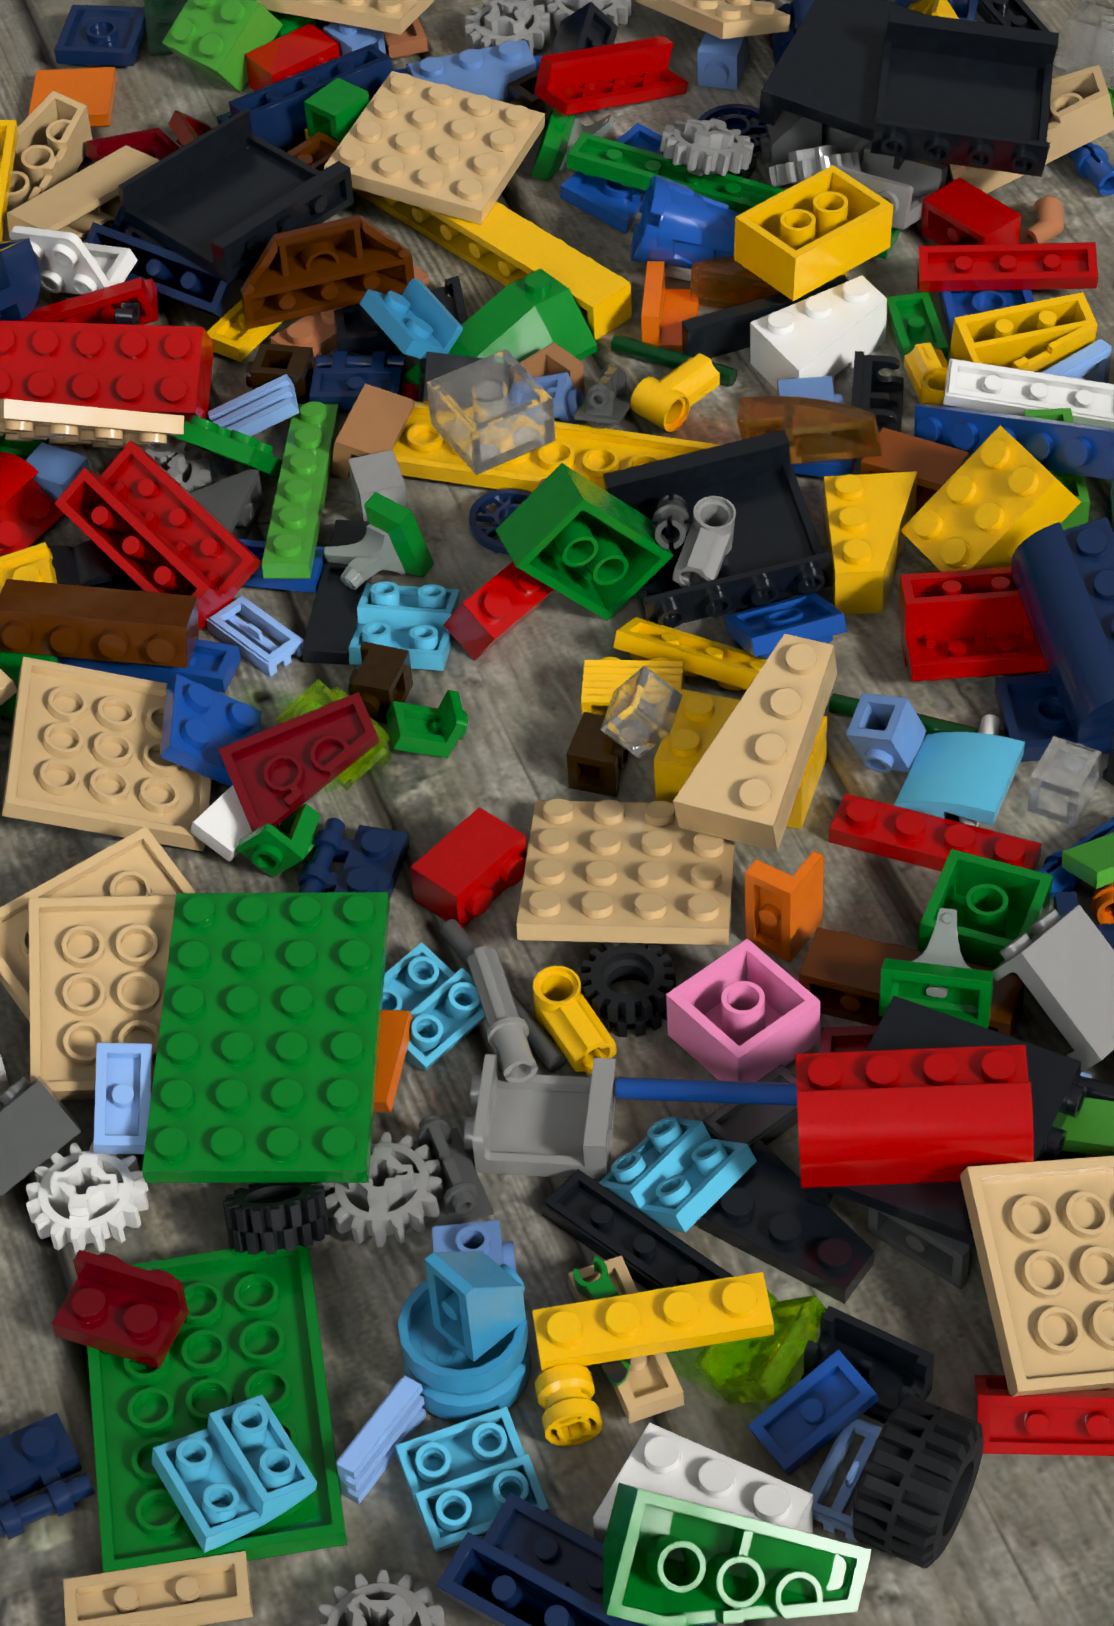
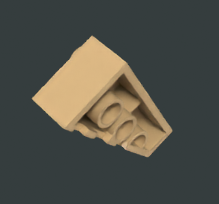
M1100 65L1052 79L1047 142H1050V148L1045 164L1114 130V116L1110 95ZM948 164L952 181L960 177L986 194L1023 176L1017 173Z
M52 91L18 126L19 133L7 212L76 174L86 155V141L92 140L87 105ZM7 212L2 241H10Z
M125 145L7 212L9 233L14 226L71 232L76 234L82 242H85L93 222L112 228L121 206L118 186L160 160ZM40 285L38 298L50 304L61 295L60 292H49Z
M789 634L783 635L673 800L679 828L778 852L837 677L834 645Z

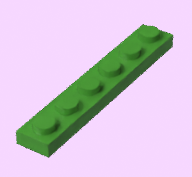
M316 401L298 404L299 413L291 417L262 559L263 579H311L331 470L334 443L340 421L338 404H323Z

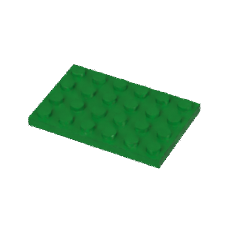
M388 892L176 893L142 1166L145 1183H369L390 911Z
M298 1245L295 1246L296 1250L286 1252L285 1249L277 1250L276 1254H266V1251H261L257 1255L248 1254V1250L239 1253L235 1251V1248L130 1264L149 1271L151 1269L164 1270L181 1281L189 1314L160 1368L87 1346L103 1573L246 1551L247 1560L253 1561L348 1545L336 1465L337 1458L309 1246L303 1247ZM263 1395L317 1481L316 1490L265 1525L204 1553L151 1463L153 1448L207 1429L209 1413Z

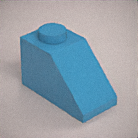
M483 1251L433 1252L424 1259L434 1327L473 1362L526 1320L523 1295L525 1291L524 1284L519 1275L507 1264L499 1266Z

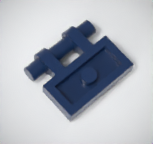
M334 350L333 355H316V368H313L309 400L310 402L316 401L323 404H338L339 411L351 410L364 384L402 395V372H405L406 368L405 354H388L387 350H373V354L349 355L348 350Z
M337 818L327 819L324 828L315 834L312 843L314 845L312 848V859L310 863L303 866L299 875V892H388L390 901L410 846L408 832L359 825L354 840L345 839L342 837L345 824ZM332 862L345 863L341 873L329 871Z
M57 1413L0 1438V1537L6 1535L8 1540L25 1533L24 1526L55 1512L58 1517L75 1510L74 1503L95 1494L86 1472L64 1482L63 1478L82 1470V1467ZM44 1487V1492L14 1505L13 1501Z

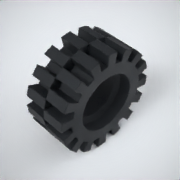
M602 942L603 952L599 951L596 947L589 951V960L583 959L581 973H579L581 993L607 1031L610 1033L612 1028L616 1027L618 1037H627V1029H635L636 1037L646 1035V1025H649L653 1031L661 1027V1018L667 1020L666 994L676 988L675 966H672L670 955L668 953L663 955L662 947L658 944H654L648 949L647 943H636V945L620 943L619 946H614L611 942ZM622 980H637L648 985L645 989L632 994H621L608 988Z
M253 1183L249 1184V1189L238 1188L234 1190V1194H227L225 1200H223L229 1247L231 1249L235 1248V1251L239 1253L247 1250L248 1254L257 1255L261 1251H266V1254H276L277 1250L285 1249L286 1252L296 1250L295 1246H311L313 1241L323 1240L325 1235H328L330 1232L324 1185L322 1186L321 1183H267L263 1185Z

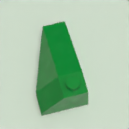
M540 268L507 285L462 324L463 331L448 354L511 361L518 364L555 342L571 355L582 360L597 352V343L569 288ZM420 361L405 374V382L413 383L417 386V391Z
M619 1483L603 1543V1613L649 1626H693L715 1623H744L747 1620L779 1617L788 1619L857 1612L872 1550Z

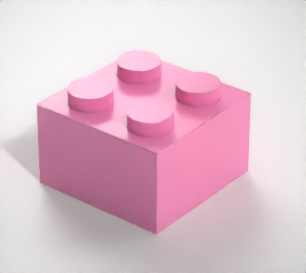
M746 939L666 994L668 1036L718 1081L757 1082L779 1065L786 1066L795 1060V1054H803L820 1042V1000L749 939Z

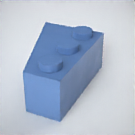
M526 40L517 42L507 41L497 46L467 49L458 54L428 57L422 61L408 63L409 75L437 84H446L455 89L477 95H485L491 99L509 103L507 84L537 70L536 61Z

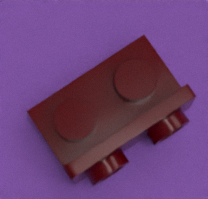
M79 1250L73 1259L78 1278L52 1322L55 1336L160 1368L189 1314L181 1281L164 1270L151 1269L149 1271L126 1264L111 1254L100 1253L96 1255Z

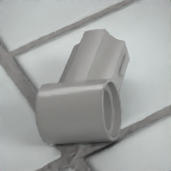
M708 496L699 500L694 506L693 521L673 572V581L682 588L717 579L725 555L732 549L736 510L729 500L720 496Z

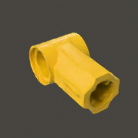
M931 342L916 344L914 349L904 356V369L921 404L943 405L948 362L942 350L933 347Z
M699 353L695 357L689 358L661 380L650 376L644 378L633 391L630 402L631 410L663 430L673 432L683 425L688 417L690 407L720 385V373L715 369L710 358Z
M551 966L538 972L533 980V1010L535 1019L547 1034L552 1036L575 1072L591 1074L594 1057L612 1058L616 1055L617 1046L615 1041L581 993L580 979L572 969L564 966Z

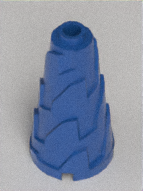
M653 175L640 206L639 212L642 213L640 222L635 224L630 251V259L632 261L647 264V261H665V268L671 265L701 272H708L710 269L744 277L755 275L734 260L735 217L741 213L728 209L729 205L695 193L686 185Z

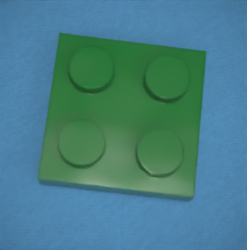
M192 415L189 422L184 421V435L172 436L199 449L279 478L283 460L271 455L274 447L241 432L228 430L209 420Z

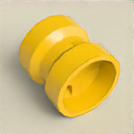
M567 1363L551 1367L538 1375L534 1384L538 1404L543 1409H546L542 1416L545 1438L551 1444L569 1447L583 1444L595 1438L602 1430L603 1425L599 1406L594 1401H591L595 1393L591 1371L580 1364Z

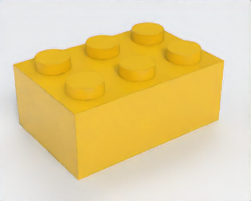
M831 165L735 217L734 260L783 295L795 301L889 249L891 244L893 204L836 166Z
M1000 425L900 531L941 572L1011 567L1012 555L1024 540L1045 527L1058 522L1061 524L1081 501Z
M685 689L681 690L654 757L655 801L673 803V800L740 700ZM827 716L822 718L786 827L802 829L827 759Z

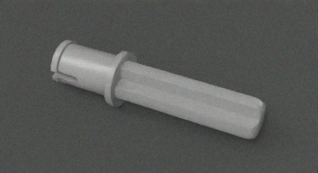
M483 945L474 948L475 953L468 956L467 963L489 1026L487 1031L488 1043L497 1050L505 1079L511 1083L525 1082L531 1079L538 1070L527 1040L529 1026L524 1019L519 1017L498 952L494 948L485 949Z

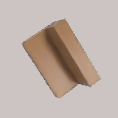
M364 384L335 440L330 474L348 479L350 475L348 459L394 449L414 409L415 401L411 398Z

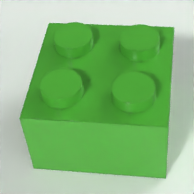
M188 0L162 43L187 65L242 92L249 81L245 54L273 41L283 24L262 4L255 0Z

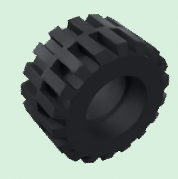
M910 1395L899 1404L883 1426L865 1466L853 1508L854 1538L923 1569L928 1568L938 1559L947 1547L959 1524L978 1474L984 1446L981 1423L913 1395Z

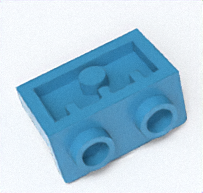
M411 279L402 295L393 291L383 294L368 289L359 303L403 354L419 359L426 352L448 354L463 331L462 325L424 283L418 279Z

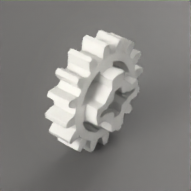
M94 1141L89 1151L82 1152L77 1143H72L70 1145L71 1155L63 1157L56 1152L51 1156L53 1166L50 1168L38 1166L34 1170L37 1183H30L26 1186L29 1198L26 1207L31 1223H35L39 1238L44 1239L51 1236L53 1247L56 1250H60L68 1242H72L75 1254L79 1250L84 1251L86 1244L94 1243L98 1252L105 1251V1240L110 1237L123 1243L126 1241L123 1228L125 1226L139 1228L141 1220L138 1211L148 1210L149 1208L146 1194L149 1191L148 1185L145 1183L142 1171L139 1170L137 1158L134 1155L123 1158V1154H94Z

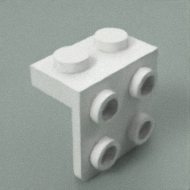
M14 226L9 233L12 240L30 238L39 268L40 285L52 293L63 292L83 295L123 283L138 261L130 248L84 243L76 234L71 232Z

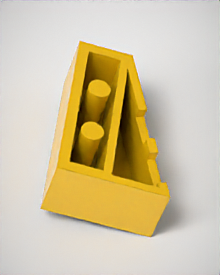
M1083 292L955 317L949 354L951 359L1042 373L1094 343L1098 324Z
M918 471L823 476V523L826 548L832 556L833 586H831L833 606L842 611L844 615L883 612L896 574V564L906 544V536L900 530L916 514Z

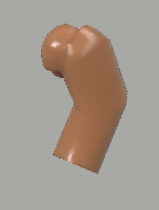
M1047 195L1035 202L1033 211L1038 210L1039 215L1036 216V219L1039 222L1023 231L1022 237L1025 244L1046 243L1063 231L1064 209L1059 199Z

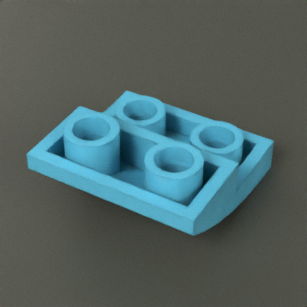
M389 581L375 584L366 583L357 606L358 625L348 648L349 665H362L360 647L364 641L408 650L411 669L444 671L453 636L443 624L459 606L460 589H446L435 584L422 587L400 586Z
M976 732L928 734L924 738L894 806L941 818H946L947 813L993 826L1023 757L1025 742Z
M422 942L385 973L382 1010L410 1011L414 1020L410 1029L411 1036L405 1061L424 1072L486 1019L472 976L463 968L454 973Z
M667 1116L654 1123L648 1129L647 1136L631 1152L619 1157L612 1164L611 1171L599 1184L660 1226L686 1233L757 1160L748 1144L712 1139L702 1121Z
M263 1395L209 1413L207 1429L154 1447L151 1463L204 1553L265 1525L314 1492L317 1487V1481Z
M507 1407L395 1445V1453L435 1553L461 1544L467 1532L477 1537L485 1535L510 1493L547 1513L549 1512V1507L529 1454L524 1453Z

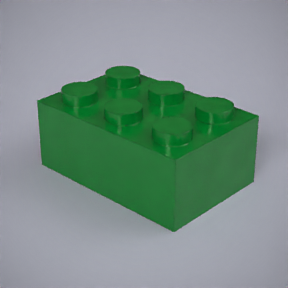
M563 463L495 530L517 568L607 621L674 556L670 549H664L656 542L654 523L651 519Z

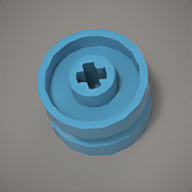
M427 1280L419 1284L404 1301L398 1320V1329L405 1374L407 1377L422 1384L423 1391L420 1396L424 1397L425 1404L422 1406L423 1409L440 1419L464 1422L504 1407L510 1408L527 1387L532 1368L527 1319L473 1362L434 1327Z

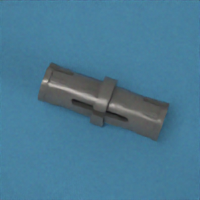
M674 494L673 500L670 501L669 495L661 498L653 514L652 522L657 521V524H653L655 539L659 546L664 549H669V543H673L674 549L680 547L685 541L686 533L690 528V521L685 522L686 519H690L686 501L677 494Z

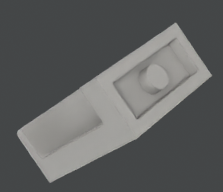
M871 145L864 149L861 172L836 166L893 204L892 227L902 230L922 219L923 199L945 186L949 167L931 161L905 158L902 166L897 170L893 168L895 157L870 153Z
M1079 904L1062 916L1059 915L1056 909H1053L1033 923L1029 929L1034 936L1030 939L1027 933H1024L1004 947L999 953L1005 960L992 971L994 972V980L996 982L1011 972H1015L1071 1045V1048L1063 1055L1081 1061V1072L1102 1061L1114 1050V950Z
M485 1054L482 1073H473L471 1082V1105L477 1106L475 1117H466L464 1127V1149L473 1150L476 1172L569 1178L579 1169L594 1180H602L609 1171L616 1112V1059L594 1057L592 1077L535 1074L525 1082L511 1083L498 1070L496 1054Z

